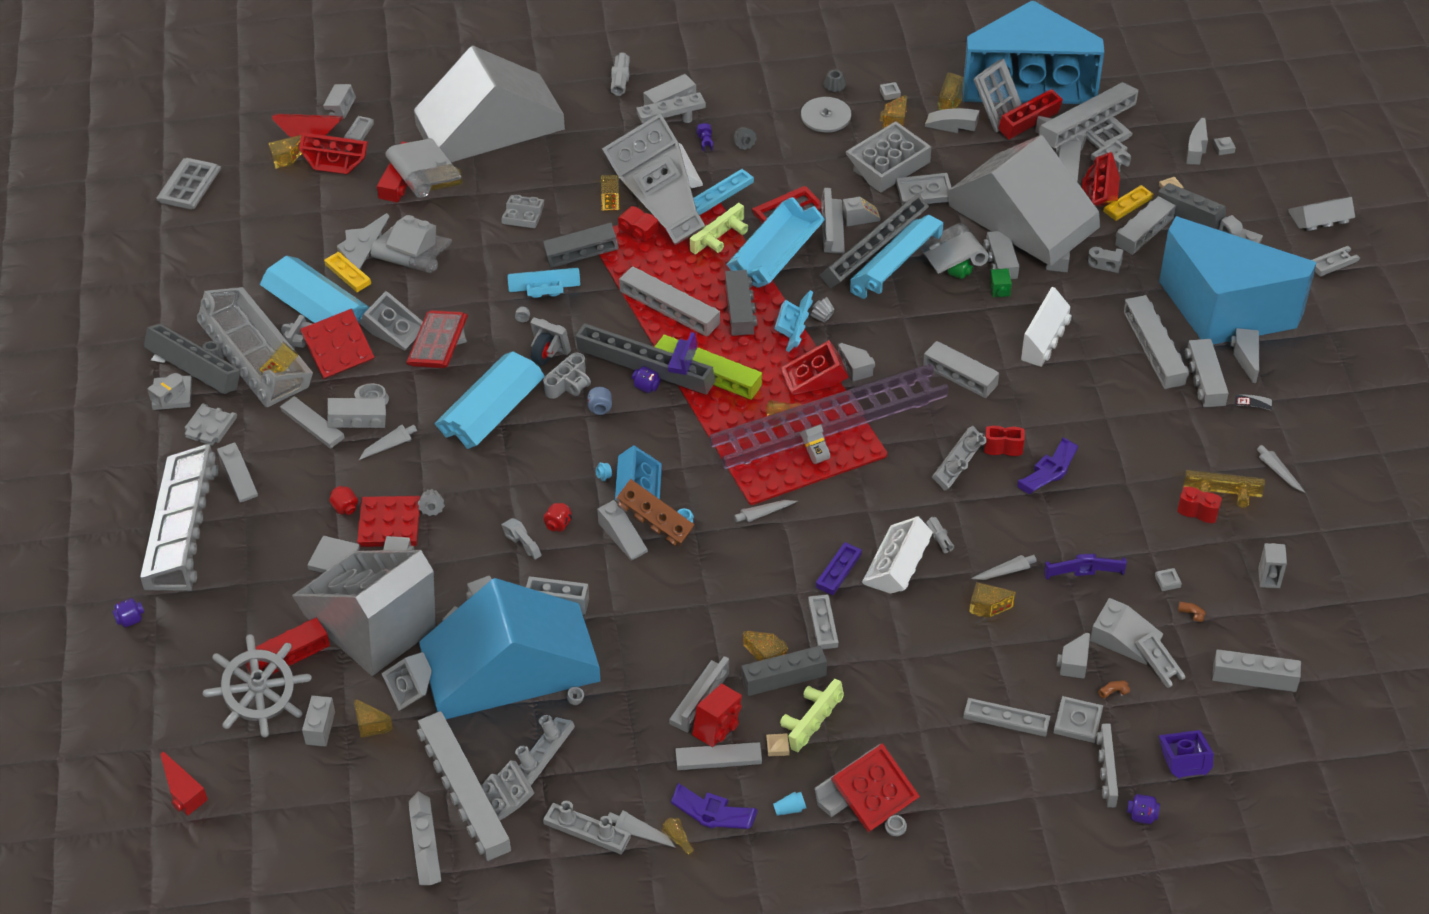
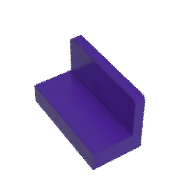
M691 332L688 341L678 340L668 365L669 372L687 375L698 347L695 333Z

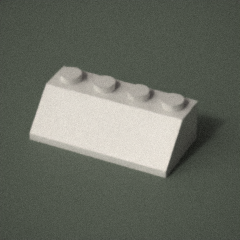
M1051 287L1024 334L1021 360L1040 367L1043 366L1045 360L1048 361L1050 359L1052 348H1056L1058 337L1063 336L1065 325H1069L1072 317L1069 314V304L1056 288Z
M919 517L891 525L862 583L890 594L905 590L916 570L915 568L919 560L923 556L922 553L925 547L930 542L932 530Z

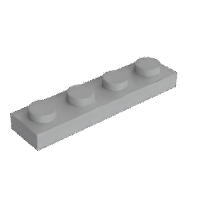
M1102 724L1101 731L1097 732V745H1101L1098 759L1099 763H1103V768L1100 769V778L1105 783V786L1102 787V797L1106 799L1107 807H1116L1118 788L1111 724Z

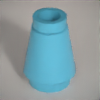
M793 792L773 803L777 816L799 813L806 809L801 792Z

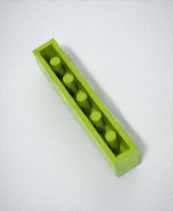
M663 335L655 347L674 353L678 340ZM697 347L693 360L713 367L715 383L713 385L752 400L762 386V372Z

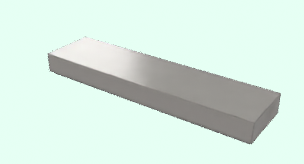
M295 396L280 406L283 413L330 449L345 438L344 433L337 428H329L328 421Z
M968 698L963 719L1046 737L1050 716Z
M760 742L715 745L713 748L711 746L676 748L677 770L762 764Z

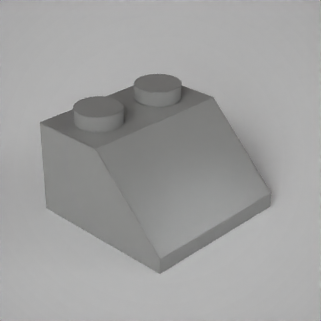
M406 215L396 222L386 247L416 258L435 245L436 225Z
M423 652L404 658L382 673L399 711L426 695L432 670Z

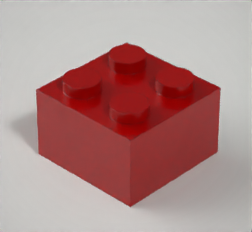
M721 683L697 705L692 735L712 748L718 742H722L731 730L734 731L739 724L738 716L742 708V695Z

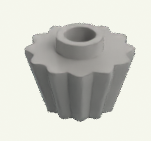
M826 297L814 304L810 315L821 322H826L833 315L835 309Z
M433 489L423 492L418 501L419 510L422 511V514H427L428 516H436L445 507L444 499L437 490L434 491Z

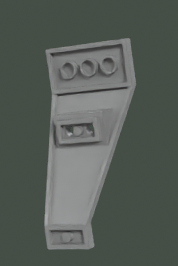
M661 113L602 148L618 177L666 228L675 245L706 227L696 209L679 143ZM663 170H668L667 174H662ZM648 179H653L651 184L647 183Z

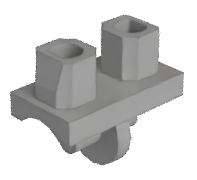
M299 315L295 323H290V325L284 324L281 332L293 349L295 347L304 348L306 342L300 329L312 323L306 322L305 316Z

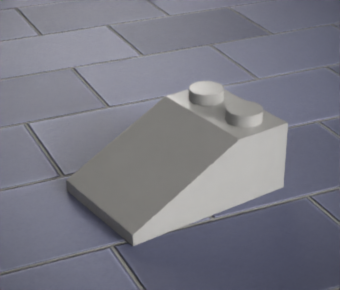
M387 291L363 314L359 322L372 335L404 351L416 340L423 323L422 320Z
M1109 598L1093 625L1090 641L1147 665L1148 661L1135 643L1153 631L1161 641L1163 633L1128 605Z

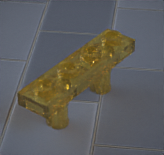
M1186 470L1183 488L1194 487L1202 492L1212 491L1238 494L1237 505L1245 508L1249 506V496L1262 497L1265 479Z

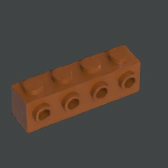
M632 479L628 481L616 498L619 508L625 512L629 510L635 514L633 517L637 521L649 524V528L658 535L660 533L667 537L665 540L673 546L677 544L680 547L694 529L695 524Z

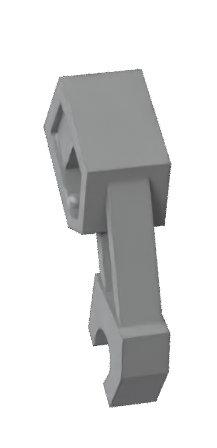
M511 518L501 524L505 536L515 543L520 540L528 556L532 555L535 560L542 556L537 544L527 535L522 522Z

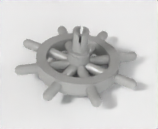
M249 634L246 636L248 651L239 654L231 662L218 653L212 656L213 660L224 667L225 670L222 675L221 687L206 689L203 691V696H223L226 705L232 711L223 722L224 729H229L236 719L241 717L246 720L259 721L261 736L266 738L269 735L267 719L275 717L284 709L297 718L303 715L300 709L290 703L293 684L309 682L312 676L310 674L292 675L289 666L283 660L292 648L290 643H285L277 654L266 650H256L254 636ZM258 661L267 662L269 665L262 671L259 669ZM250 662L251 676L239 667ZM276 668L283 676L282 678L267 680ZM233 674L246 682L230 685ZM285 685L282 696L269 689ZM248 691L239 703L232 695L233 693ZM263 695L275 702V704L265 709ZM255 696L257 710L246 708Z

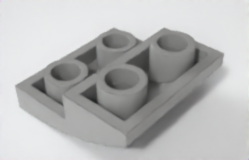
M511 195L506 203L502 224L536 228L543 210L544 200L537 197L529 198L522 197L521 195Z
M512 760L507 763L498 775L491 774L481 785L499 820L513 813L534 794L516 761Z

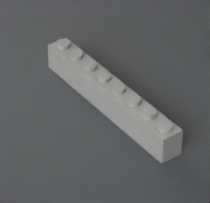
M1122 82L1042 124L1039 128V136L1042 135L1052 148H1056L1136 105L1139 90Z
M440 711L418 720L419 729L416 730L421 742L425 741L427 755L435 760L433 761L434 768L437 773L441 772L443 776L441 780L445 789H450L452 803L454 806H459V816L463 822H467V830L470 837H475L478 853L480 855L484 854L486 860L489 861L510 852V839L443 713Z

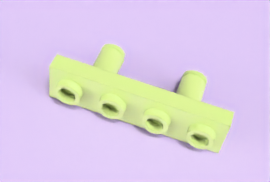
M740 203L736 204L723 215L717 217L715 221L706 225L704 229L694 234L690 238V251L697 254L706 246H709L717 253L721 252L724 248V243L717 238L731 228L744 235L748 231V225L742 222L744 219V206Z
M834 679L824 692L807 686L804 691V698L815 702L801 720L790 717L787 714L782 717L781 727L792 731L788 736L791 750L799 752L808 743L812 734L820 728L824 719L830 716L835 705L841 702L844 696L841 681Z

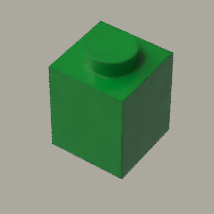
M1009 268L991 269L989 283L992 297H1009L1012 287Z

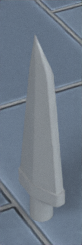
M403 425L398 426V428L366 448L359 460L411 441L410 435L417 432L415 425L406 429Z
M1263 445L1257 448V451L1261 454L1259 458L1290 486L1305 492L1274 451H1268Z
M782 500L741 509V513L734 515V520L736 523L743 520L751 522L798 501Z
M1020 555L971 579L986 580L1030 568L1029 564L1035 563L1037 560L1035 555L1028 557Z
M624 810L620 816L612 812L608 814L612 822L616 824L615 827L630 832L633 836L675 847L666 834Z

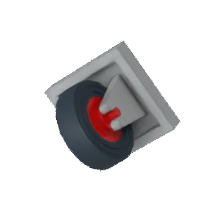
M534 317L530 322L534 335V340L531 344V361L543 366L556 352L568 356L571 347L566 329L560 325H554L544 319Z

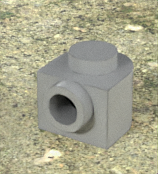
M1231 215L1221 220L1219 230L1238 236L1242 233L1243 226L1239 220Z

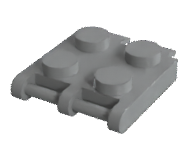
M202 403L185 426V435H187L185 437L195 441L200 439V442L213 446L215 442L219 443L236 420L237 413H227L222 411L221 408L214 409Z

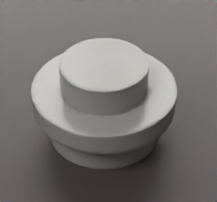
M893 815L886 820L885 830L891 836H901L906 832L907 823L901 816Z

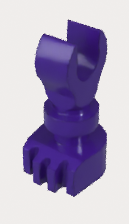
M707 123L698 124L696 131L698 137L702 139V150L705 152V146L709 145L712 151L711 125Z

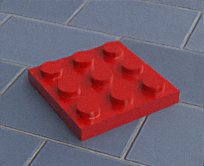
M352 308L300 329L323 380L375 358Z
M420 496L362 497L357 544H360V547H384L386 536L410 538L411 546H417L420 519L418 501Z
M883 743L831 778L867 832H870L920 797Z

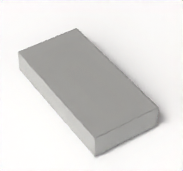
M358 116L344 138L363 141L374 125V119Z

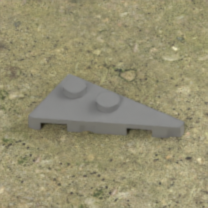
M386 213L337 245L338 251L361 270L363 263L369 257L373 243L379 238L382 230L385 229L390 216Z

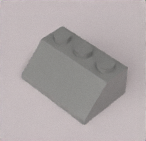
M1352 197L1338 198L1288 209L1299 229L1306 228V231L1316 230L1318 225H1322L1323 228L1333 226V222L1337 221L1339 224L1348 223L1349 219L1355 218Z

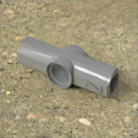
M619 53L615 57L614 67L612 66L611 93L615 94V96H621L625 93L626 83L629 82L630 56L626 55V53Z

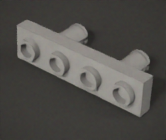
M699 92L637 107L636 111L642 123H645L659 113L662 114L663 118L682 114L683 122L690 123L692 121V111L706 108V102Z
M974 426L966 430L932 476L944 491L950 488L962 470L967 469L968 462L978 448L986 443V437L982 436L983 434L979 433Z
M544 715L539 719V724L542 726L544 734L532 750L529 751L527 746H520L516 749L515 754L521 762L519 767L530 786L574 729L573 721L558 717L552 720L551 716Z
M563 801L561 805L552 803L543 819V823L547 826L621 855L631 839L630 832L612 826V819L609 816L601 817L600 821L573 811V804L570 801Z

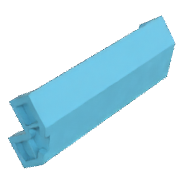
M789 198L774 210L726 265L731 271L747 270V275L751 277L753 286L759 288L767 285L825 219L815 206L803 210L795 198Z
M926 215L919 220H913L851 278L850 292L862 299L867 297V288L880 294L883 289V282L931 236L937 239L942 236L943 222L930 215Z
M285 256L269 267L260 283L266 290L314 323L351 308L359 323L363 314L370 308L300 259L291 256Z
M513 351L507 353L434 424L446 438L456 435L467 449L477 446L545 375L533 361Z

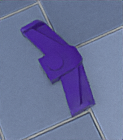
M1062 437V441L1053 457L1046 454L1035 465V473L1018 480V488L1027 494H1031L1051 481L1060 480L1067 473V468L1079 446Z
M1079 554L1074 560L1050 564L1049 561L1045 562L1044 573L1046 579H1049L1050 576L1074 572L1075 576L1095 575L1096 570L1119 572L1121 575H1124L1127 560L1124 557L1121 560L1097 558L1096 554Z
M680 783L677 784L670 802L697 820L700 825L711 829L715 827L749 829L753 826L758 812L756 808L727 807L729 800L708 792L705 799H702Z

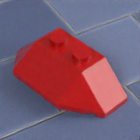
M275 114L272 116V119L289 137H295V140H300L302 133L327 136L343 120V116Z
M302 133L299 150L314 170L348 175L365 159L368 142Z
M1109 152L1096 157L1093 161L1094 164L1088 169L1082 179V189L1095 206H1104L1118 201L1120 176L1113 153Z

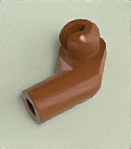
M1179 601V612L1194 614V621H1204V615H1206L1204 609L1193 603Z
M1124 680L1112 681L1098 690V694L1101 698L1105 699L1115 691L1119 690L1121 695H1126L1131 689L1128 686L1129 683Z

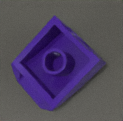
M1200 730L1158 736L1167 765L1171 773L1179 779L1185 776L1200 774L1205 776L1213 768L1214 753Z

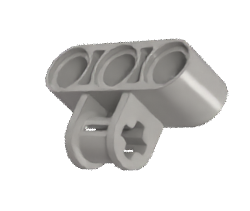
M573 353L544 377V393L546 397L554 399L565 391L578 396L583 388L591 385L590 378L585 374L586 365L583 354Z

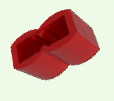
M631 206L618 217V226L621 231L633 234L636 239L646 241L659 230V221L653 215L644 213L641 209Z
M1001 426L986 427L984 453L990 455L1005 454L1009 456L1023 455L1025 429L1020 427L1004 428Z
M1184 487L1177 512L1186 517H1196L1206 523H1215L1222 498L1217 494L1202 492L1194 487Z

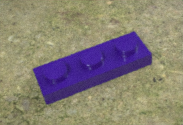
M844 542L817 580L816 588L834 595L862 555V550Z

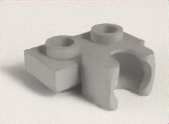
M1116 139L1091 154V160L1094 161L1096 157L1112 152L1118 172H1120L1121 164L1129 166L1131 161V155L1127 153V147Z

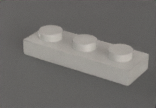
M829 595L808 597L817 646H821L822 649L838 648L839 642Z

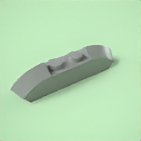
M418 791L409 800L419 885H432L441 881L431 801L430 797Z

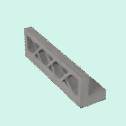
M723 657L719 663L711 660L669 719L670 725L688 733L695 721L697 705L723 683L729 675V658Z

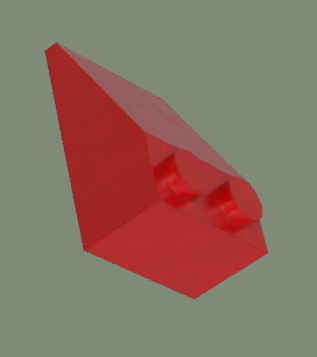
M830 340L781 367L792 394L833 387L849 378L841 357Z

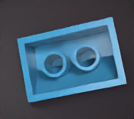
M634 445L618 456L615 500L630 479L660 499L662 463Z

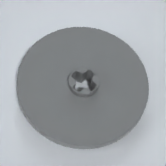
M819 97L808 101L802 107L801 119L812 130L835 132L849 124L851 110L845 102L837 98Z

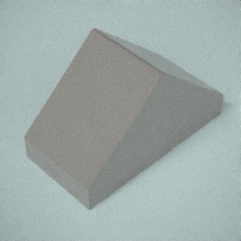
M471 46L414 109L415 123L424 140L432 138L450 162L565 129L564 114L539 73L475 46Z
M1042 135L994 155L947 191L949 207L990 231L1001 232L1011 239L1012 244L1050 266L1100 228L1099 211Z
M421 550L353 551L292 595L304 616L309 620L317 617L327 632L328 637L371 676H374L436 628L434 571Z

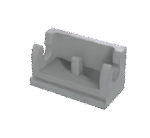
M334 84L323 105L324 109L335 112H330L329 116H343V119H345L356 98L351 84Z

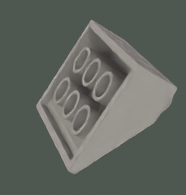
M895 121L847 150L846 155L868 184L881 193L896 184V178L907 177L930 163L931 146Z

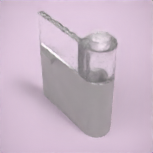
M432 138L394 145L386 151L387 159L418 198L427 196L431 185L460 180L462 178Z
M963 223L944 230L939 239L933 236L930 237L919 247L938 274L967 259H970L976 266H982L989 258L987 251Z
M392 226L373 243L371 256L432 273L438 265L436 256L452 243V239L436 235L435 245L415 258L386 247V243L394 228Z

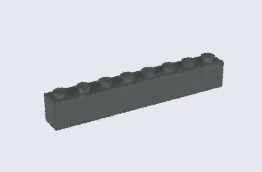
M919 193L916 194L824 270L820 277L830 289L924 212L929 207Z
M585 323L575 335L578 351L633 370H639L641 367L646 366L656 371L662 380L707 395L715 383L714 370L709 365L692 360L687 375L671 373L668 371V365L673 353Z

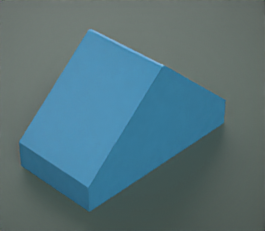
M1030 1L967 36L963 101L982 102L974 78L996 61L1004 59L1021 103H1026L1053 89L1063 99L1062 104H1082L1097 96L1099 92L1104 58L1103 39L1041 4ZM998 69L993 72L998 85L1003 80ZM990 76L986 77L984 82L988 91H990L994 86ZM1002 85L999 91L1003 100H1005L1009 95L1005 85ZM996 91L990 94L992 102H1000Z
M1176 216L1168 230L1159 283L1200 339H1211L1214 345L1231 341V336H1235L1236 328L1259 330V336L1297 328L1304 315L1317 262Z
M497 578L491 579L419 641L420 650L424 653L432 670L429 686L436 712L441 711L445 719L601 681L600 667L579 603Z

